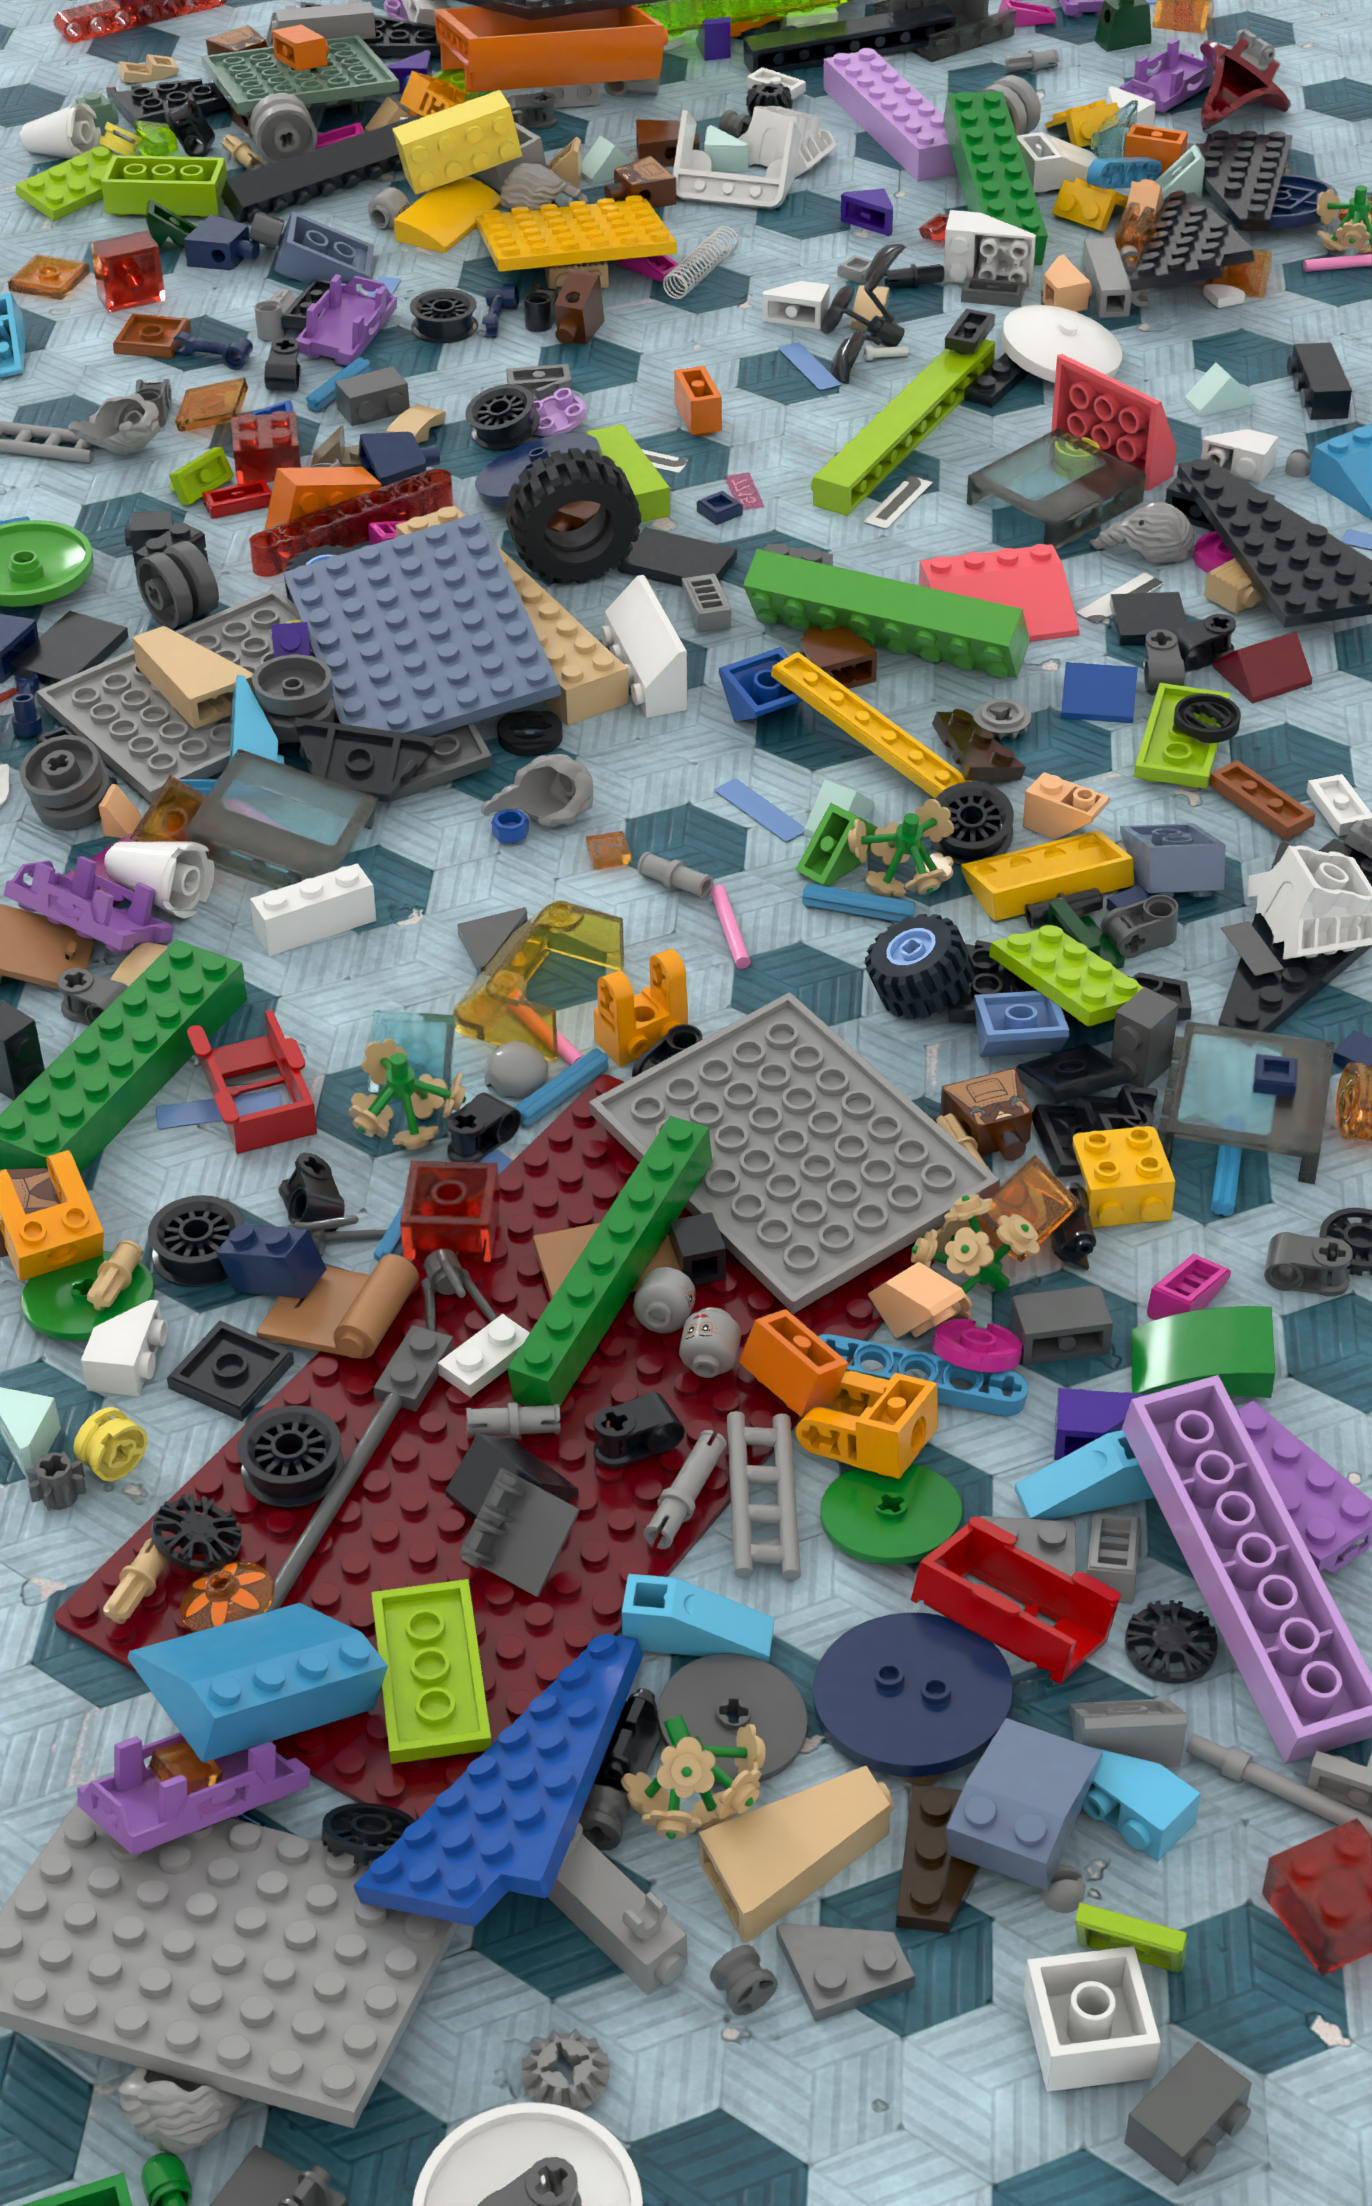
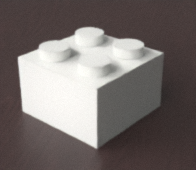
M1134 1946L1027 1959L1023 1996L1047 2092L1155 2078L1161 2042Z

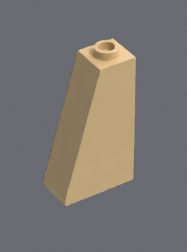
M166 626L132 637L137 668L194 729L232 715V698L237 675L245 676L253 691L252 672Z
M867 1765L698 1832L699 1863L743 1944L756 1938L889 1835L890 1812L894 1810L893 1800L887 1786L883 1782H876Z

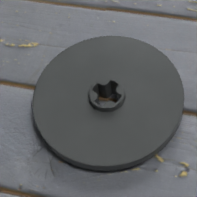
M740 1654L705 1656L679 1669L669 1679L662 1691L657 1715L659 1733L665 1747L672 1746L664 1722L679 1715H683L690 1736H699L703 1746L737 1747L736 1737L739 1728L746 1727L747 1724H754L756 1736L763 1739L765 1744V1761L762 1768L758 1769L761 1772L759 1782L778 1775L792 1764L802 1749L808 1724L804 1700L794 1683L771 1664ZM727 1713L736 1714L738 1723H729ZM715 1757V1764L734 1780L738 1775V1767L735 1765L734 1758Z

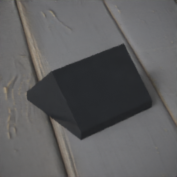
M477 1434L445 1490L446 1497L473 1519H476L500 1468L519 1476L566 1502H570L579 1495L576 1486L514 1439Z

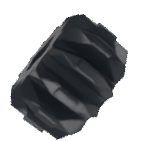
M762 82L761 85H753L748 90V96L746 97L749 116L752 118L754 107L777 106L792 109L793 99H791L790 88L783 86L781 83L773 84V82Z

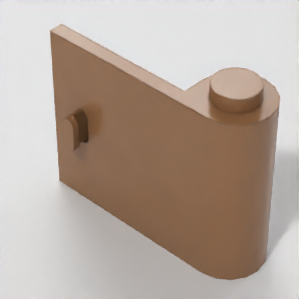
M0 904V982L3 975L58 989L57 979L65 970L71 968L87 970L95 939L81 937L76 934V929L67 925L51 923L47 920L46 915ZM66 954L70 956L69 960L65 958Z
M396 1254L383 1256L371 1275L326 1266L327 1270L305 1298L280 1296L256 1331L257 1337L268 1341L348 1356L350 1358L365 1359L371 1357L419 1281V1274L416 1267L410 1261Z

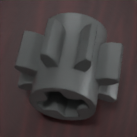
M54 1452L43 1455L37 1461L35 1468L27 1469L31 1501L43 1500L49 1511L72 1507L77 1499V1495L86 1493L82 1462L78 1460L71 1463L66 1452Z

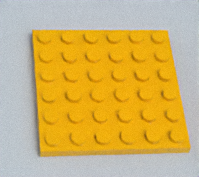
M637 195L626 197V201L614 202V199L604 198L597 200V204L586 205L584 201L570 202L567 207H557L556 204H544L540 206V210L529 211L528 207H515L511 209L512 212L500 213V210L492 209L483 211V215H476L477 229L499 272L677 254L676 240L648 200Z

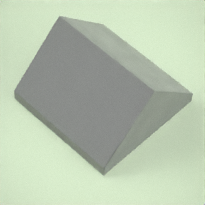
M1168 1698L1069 1703L1074 1742L1159 1763L1165 1768L1180 1767L1187 1727V1715Z

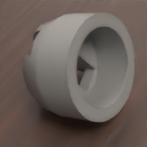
M1303 449L1292 451L1286 460V473L1293 477H1306L1310 475L1312 456Z
M1059 1865L1049 1890H1042L1043 1900L1049 1908L1056 1912H1073L1078 1909L1079 1903L1084 1901L1085 1882L1081 1873L1074 1867Z

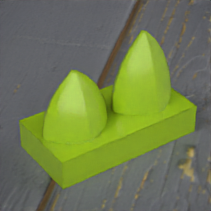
M214 447L169 475L171 480L169 489L177 494L181 505L192 504L202 497L203 492L214 490L235 477L223 448Z

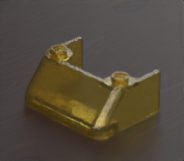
M555 901L547 905L508 937L453 1009L455 1029L460 1034L495 1045H501L513 1040L527 1042L537 1048L546 1060L555 1063L558 1059L556 1009L524 1000L527 994V981L550 951L622 971L624 968L623 918L566 901Z

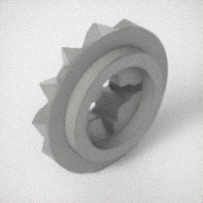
M993 699L983 702L976 707L973 720L980 727L990 731L994 736H998L1000 740L1006 736L1015 739L1017 734H1025L1027 732L1028 726L1031 725V713L1027 707L1019 702L1009 699Z
M576 2028L570 2034H558L553 2029L549 2037L541 2042L533 2040L530 2052L526 2058H522L523 2086L527 2095L534 2103L554 2104L575 2111H581L594 2104L602 2096L609 2081L608 2055L604 2054L599 2047L596 2037L592 2039L583 2037ZM560 2056L567 2059L570 2066H575L573 2067L572 2085H569L567 2078H564L560 2071H556L557 2061H559L558 2057Z

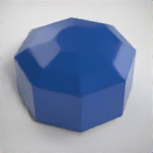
M505 809L494 815L491 822L492 835L499 842L513 844L526 839L529 831L528 817L520 810Z

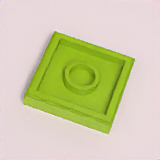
M1082 1902L1079 1903L1075 1925L1077 1940L1080 1945L1096 1950L1134 1946L1138 1962L1176 1973L1182 1972L1187 1952L1186 1932Z

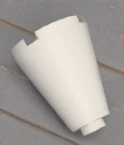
M78 103L24 124L20 132V141L29 152L72 159L100 146L101 144L98 142L101 137L100 127L95 128L93 119L97 118L92 108L85 103Z
M117 842L107 851L104 858L106 873L111 879L133 892L136 883H142L155 889L153 904L172 916L183 919L192 917L198 912L191 909L199 901L204 903L207 901L214 882V862L207 859L205 852L209 850L206 846L196 842Z

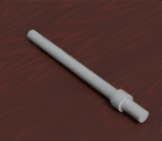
M1195 1733L1190 1738L1186 1752L1221 1768L1222 1775L1238 1783H1241L1244 1779L1372 1840V1817L1252 1761L1253 1755L1234 1746L1229 1750Z

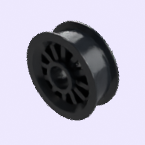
M436 289L416 296L410 303V311L415 316L411 326L413 334L423 341L437 344L455 343L471 337L478 329V322L473 317V312L477 307L475 298L464 291L455 289Z
M504 384L491 387L475 396L468 404L465 412L467 422L473 427L472 437L475 443L485 449L501 450L517 446L529 439L536 432L540 423L539 414L533 408L534 399L532 393L520 385Z
M963 782L948 787L936 797L935 800L940 803L941 808L946 807L950 810L951 817L949 820L954 826L952 835L943 837L939 842L932 841L935 850L942 853L944 857L950 856L954 864L961 865L1001 855L1009 849L1013 839L1012 824L1014 812L1010 800L1002 791L982 782Z
M189 1196L169 1203L156 1213L148 1228V1238L153 1248L152 1261L154 1268L165 1280L183 1287H205L226 1280L228 1276L216 1251L238 1224H244L242 1214L232 1203L214 1196Z
M300 1405L277 1407L254 1418L244 1428L238 1441V1456L242 1464L241 1475L247 1491L260 1502L279 1508L302 1507L323 1499L344 1466V1458L340 1450L341 1435L336 1423L322 1411Z

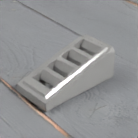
M708 574L682 578L681 584L696 631L704 632L731 628L732 611L716 575Z
M1096 1513L1093 1514L1087 1575L1117 1590L1121 1594L1120 1603H1132L1135 1595L1141 1518ZM1101 1535L1118 1536V1537H1128L1129 1539H1125V1538H1114V1537H1103V1536H1101Z

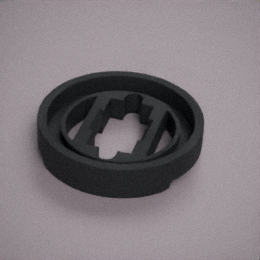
M1208 693L1190 695L1180 700L1175 707L1174 723L1177 728L1184 734L1196 738L1203 743L1226 741L1237 734L1240 726L1241 712L1239 707L1230 699L1220 695ZM1193 712L1196 714L1203 713L1209 718H1215L1217 720L1216 723L1221 727L1217 725L1211 726L1206 722L1203 723L1196 718Z
M528 710L510 712L504 715L497 725L500 746L505 751L517 756L535 757L547 754L555 750L563 739L562 722L556 714L550 711ZM523 728L546 729V731L534 732V734L514 732V730H523Z

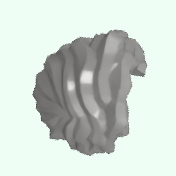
M521 163L512 170V173L504 180L505 184L501 187L502 193L500 194V204L504 208L528 207L529 211L540 210L541 205L551 204L561 192L577 201L586 202V205L589 201L580 189L559 178L552 170L541 164Z
M139 393L108 398L99 407L98 411L90 416L89 422L72 421L68 426V430L73 432L77 438H81L113 453L126 456L144 448L161 431L158 420L159 411L156 404L145 401Z
M1153 502L1138 508L1133 514L1128 515L1124 520L1118 521L1115 525H1111L1106 530L1100 531L1097 539L1090 540V544L1099 550L1106 546L1114 547L1118 544H1124L1127 541L1130 548L1137 550L1150 563H1181L1188 556V552L1195 549L1194 527L1179 509L1164 502Z
M542 755L517 771L514 784L506 786L500 793H496L491 800L483 802L481 813L484 816H489L492 812H500L505 809H520L532 819L537 820L540 825L555 827L562 823L571 825L575 822L578 815L592 808V776L586 767L572 760L568 755Z
M138 2066L130 2075L125 2077L118 2088L120 2104L123 2108V2117L128 2124L134 2125L137 2135L143 2136L144 2141L153 2143L159 2151L174 2155L209 2144L216 2135L229 2125L231 2117L235 2115L237 2109L247 2100L246 2097Z

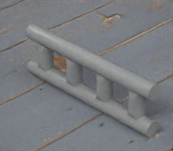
M0 421V437L2 434L17 436L14 440L0 439V452L92 463L94 460L93 450L88 449L91 445H97L77 438L68 429ZM32 438L46 439L44 444L29 442ZM61 442L77 443L74 448L59 446Z
M738 1411L730 1412L727 1415L735 1576L738 1578H749L754 1574L753 1563L781 1564L782 1577L786 1580H796L801 1576L790 1416L787 1414H777L772 1418L773 1428L745 1427V1415ZM747 1445L774 1447L775 1466L748 1465ZM749 1484L776 1485L778 1505L750 1504ZM751 1523L779 1524L780 1545L752 1544Z

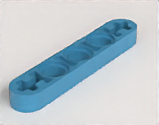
M1149 157L1097 158L1089 166L1087 183L1101 189L1131 188L1132 181L1140 182L1142 179L1157 180L1161 174L1162 164L1160 161Z
M832 1334L818 1336L846 1361L848 1357L853 1358L852 1366L848 1365L846 1371H854L890 1380L894 1373L906 1375L905 1372L911 1369L924 1371L929 1376L927 1381L937 1383L938 1403L1000 1416L1017 1415L1023 1410L1029 1390L1028 1383L1023 1376L1011 1370L992 1373L973 1371L956 1366L936 1355ZM866 1360H875L880 1362L884 1369L879 1372H870L865 1370L861 1363ZM955 1378H964L970 1381L974 1387L969 1390H959L952 1386L950 1381ZM983 1385H988L987 1393L981 1392ZM1002 1390L1011 1391V1397L1002 1395Z

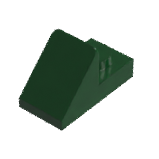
M150 199L148 201L145 218L155 253H158L168 237L177 246L185 248L184 239L196 226Z

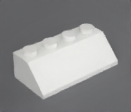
M639 575L605 611V626H601L600 629L602 643L605 647H609L611 653L628 668V685L631 688L633 702L635 705H640L646 718L686 711L687 651L646 577Z

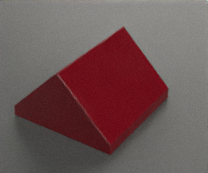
M1296 631L1238 649L1213 661V668L1252 704L1312 685V676Z

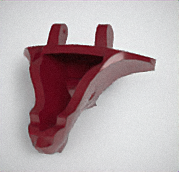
M1242 38L1231 50L1218 43L1205 40L1200 46V52L1214 67L1215 75L1201 110L1202 130L1222 122L1237 109L1251 104L1262 103L1283 112L1288 111L1291 107V102L1284 92L1272 81L1280 64L1273 60L1263 73L1253 64L1242 58V53L1248 48L1250 43L1245 38Z

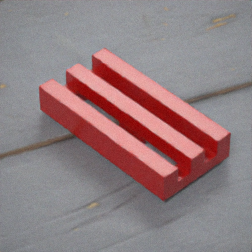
M265 479L205 491L202 493V500L211 519L269 507L272 492Z

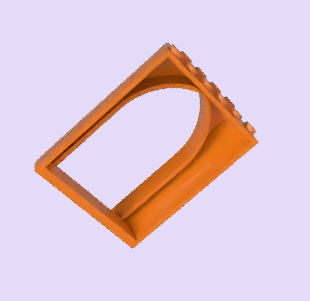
M635 5L531 21L478 6L434 9L437 44L440 45L441 69H464L466 93L660 78L664 45L668 44V31L664 28V25Z

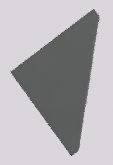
M526 907L457 924L458 935L481 978L487 977L489 967L496 958H501L514 940V934L519 927L527 923Z

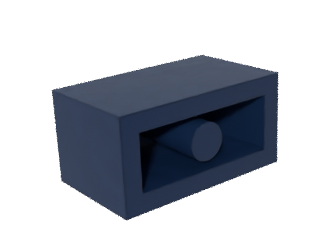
M238 1224L216 1251L235 1292L305 1298L327 1270L308 1229Z

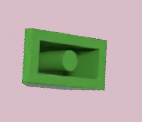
M830 803L795 870L828 887L862 864L856 858L855 853L850 851L847 842L849 830L855 828V820L860 819V821H864L866 836L874 835V831L878 827ZM868 844L867 854L870 850V844Z

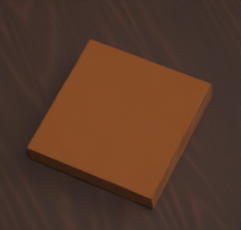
M132 314L113 343L114 354L173 359L176 354L174 351L183 343V341L174 340L173 338L179 332L189 333L191 330L190 319Z

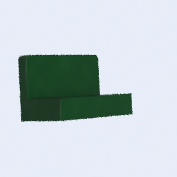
M1064 899L1049 903L1047 925L1061 928L1068 936L1087 946L1090 951L1103 960L1110 962L1116 969L1124 967L1125 958L1120 955L1116 947L1102 933L1090 916L1078 917Z

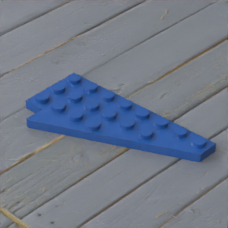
M600 1634L591 1640L579 1657L570 1666L564 1668L559 1673L558 1678L540 1696L530 1702L529 1707L515 1722L505 1728L499 1734L498 1739L479 1758L468 1765L467 1770L449 1789L442 1792L436 1798L435 1803L415 1823L409 1825L404 1830L403 1835L385 1854L373 1861L369 1870L353 1885L360 1903L476 1926L508 1891L546 1899L552 1891L644 1654L638 1639L614 1636L612 1634Z

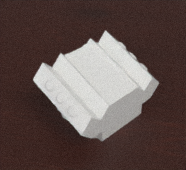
M777 106L754 107L748 130L738 138L748 144L749 166L755 163L768 167L773 161L783 159L788 121H794L801 132L795 173L796 178L805 171L812 169L814 165L824 159L828 152L837 146V143L830 131L820 129L822 117Z
M1302 845L1296 847L1288 846L1280 861L1271 871L1249 875L1247 897L1258 896L1256 914L1261 913L1267 921L1274 935L1273 943L1284 942L1283 960L1302 956L1312 958L1317 957L1320 953L1330 955L1335 954L1339 950L1344 952L1354 951L1357 947L1372 945V886L1354 858L1347 857L1339 852L1332 851L1326 853L1315 851Z

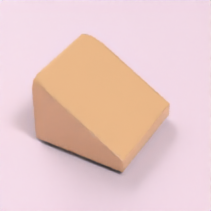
M111 784L99 805L103 833L105 836L123 838L129 833L134 834L141 820V814L119 786Z

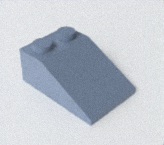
M292 211L280 237L274 271L281 273L286 278H294L301 282H311L313 279L331 281L336 274L341 275V282H350L355 276L369 279L374 245Z
M1196 824L1120 826V834L1126 851L1133 857V867L1137 882L1145 891L1151 893V896L1166 895L1174 897V892H1188L1190 896L1207 897L1212 895V891L1224 890L1226 844Z
M1005 1718L966 1781L946 1827L950 1855L1048 1891L1103 1757V1751Z

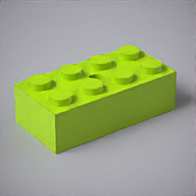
M112 155L101 180L105 214H115L120 217L130 214L146 216L147 203L151 199L181 218L185 216H200L206 219L210 214L219 216L224 204L221 194L225 181L228 179L225 158Z

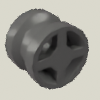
M727 110L720 119L719 129L738 139L748 130L752 119L749 115H738L736 111Z
M592 1786L579 1823L583 1827L582 1834L598 1850H611L619 1845L623 1834L620 1823L626 1820L630 1810V1802L626 1796L611 1787Z
M741 1945L724 1954L715 1963L710 1972L711 1982L716 1989L727 1993L728 2006L738 2016L747 2015L762 2007L771 1999L778 1986L777 1979L768 1969H762L760 1966V1956L754 1947L750 1945Z

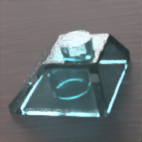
M1138 100L1130 101L1105 120L1099 130L1093 133L1091 149L1094 150V155L1097 158H1124L1125 137L1132 124H1136Z
M374 1010L371 1042L376 1041L382 1044L385 1039H393L397 1047H402L407 1052V1064L414 1070L415 1079L419 1080L421 1075L429 1074L433 1079H442L447 1084V1090L451 1089L456 1015ZM369 1077L368 1092L380 1093L386 1082L377 1085Z

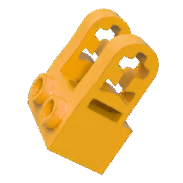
M412 71L400 103L409 108L408 113L410 115H420L423 118L467 102L464 100L467 93L450 82Z
M672 948L650 957V986L642 989L640 994L634 996L629 979L620 970L600 977L597 981L598 1008L593 1010L594 1040L619 1067L636 1061L643 1052L654 1046L673 1027L682 1024L688 1025L686 969L681 957Z
M69 1150L46 1157L49 1175L61 1204L30 1214H25L7 1170L0 1171V1230L19 1282L103 1255L104 1231Z
M845 1371L834 1400L830 1405L833 1410L823 1407L810 1409L796 1426V1437L801 1446L810 1453L876 1472L882 1476L900 1479L938 1429L937 1383L899 1373H894L890 1380L854 1371Z

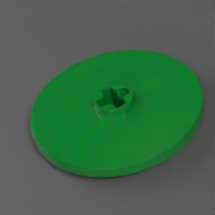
M103 1251L102 1256L31 1278L25 1285L21 1295L23 1316L34 1330L45 1336L69 1341L89 1340L94 1327L148 1300H153L155 1290L152 1275L149 1269L142 1262H139L132 1272V1281L129 1287L120 1291L110 1307H104L102 1311L94 1309V1304L87 1300V1294L98 1278L97 1271L99 1266L104 1261L109 1260L114 1253Z
M911 1463L900 1479L882 1476L876 1472L856 1467L840 1475L829 1485L822 1497L820 1517L826 1536L844 1553L865 1562L901 1565L923 1560L958 1532L962 1523V1504L952 1484L940 1474L926 1467Z

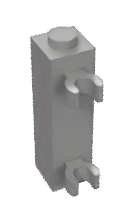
M348 0V4L296 8V5L285 6L283 10H276L277 20L272 21L273 30L303 25L325 37V39L359 35L362 39L376 38L374 11L371 1L359 2V0Z
M1114 237L1084 238L1082 267L1086 278L1091 283L1092 297L1099 318L1129 317L1130 303H1134L1139 307L1149 305L1147 296H1138V294L1142 291H1150V289L1132 292L1126 271L1132 272L1135 269V261H1126L1129 256H1138L1136 247L1129 245L1118 251Z
M578 1822L548 1898L644 1993L649 1995L660 1985H668L674 1982L684 1971L687 1965V1934L666 1915L667 1907L651 1891L645 1895L582 1834L583 1827Z

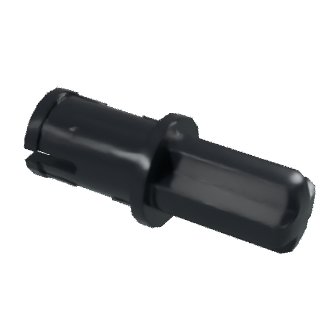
M911 264L909 268L888 269L884 275L887 276V278H884L885 287H889V289L905 286L917 288L918 285L943 282L945 277L943 265L916 267L915 264Z
M1098 888L1069 895L1061 892L1057 894L1056 898L1034 904H1026L1025 916L1029 927L1033 929L1037 926L1048 924L1050 902L1064 899L1075 914L1079 916L1101 910L1103 908V897Z

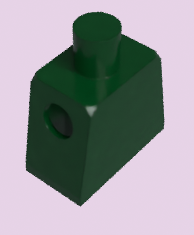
M1105 0L1102 4L1094 42L1106 52L1150 44L1152 36L1148 2L1146 0Z

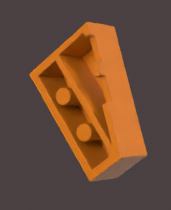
M363 467L277 468L265 530L284 547L372 516L376 513L382 484Z

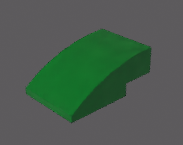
M1236 1306L1195 1310L1151 1321L1131 1331L1132 1393L1152 1394L1219 1375L1230 1396L1272 1397L1275 1379L1272 1307Z

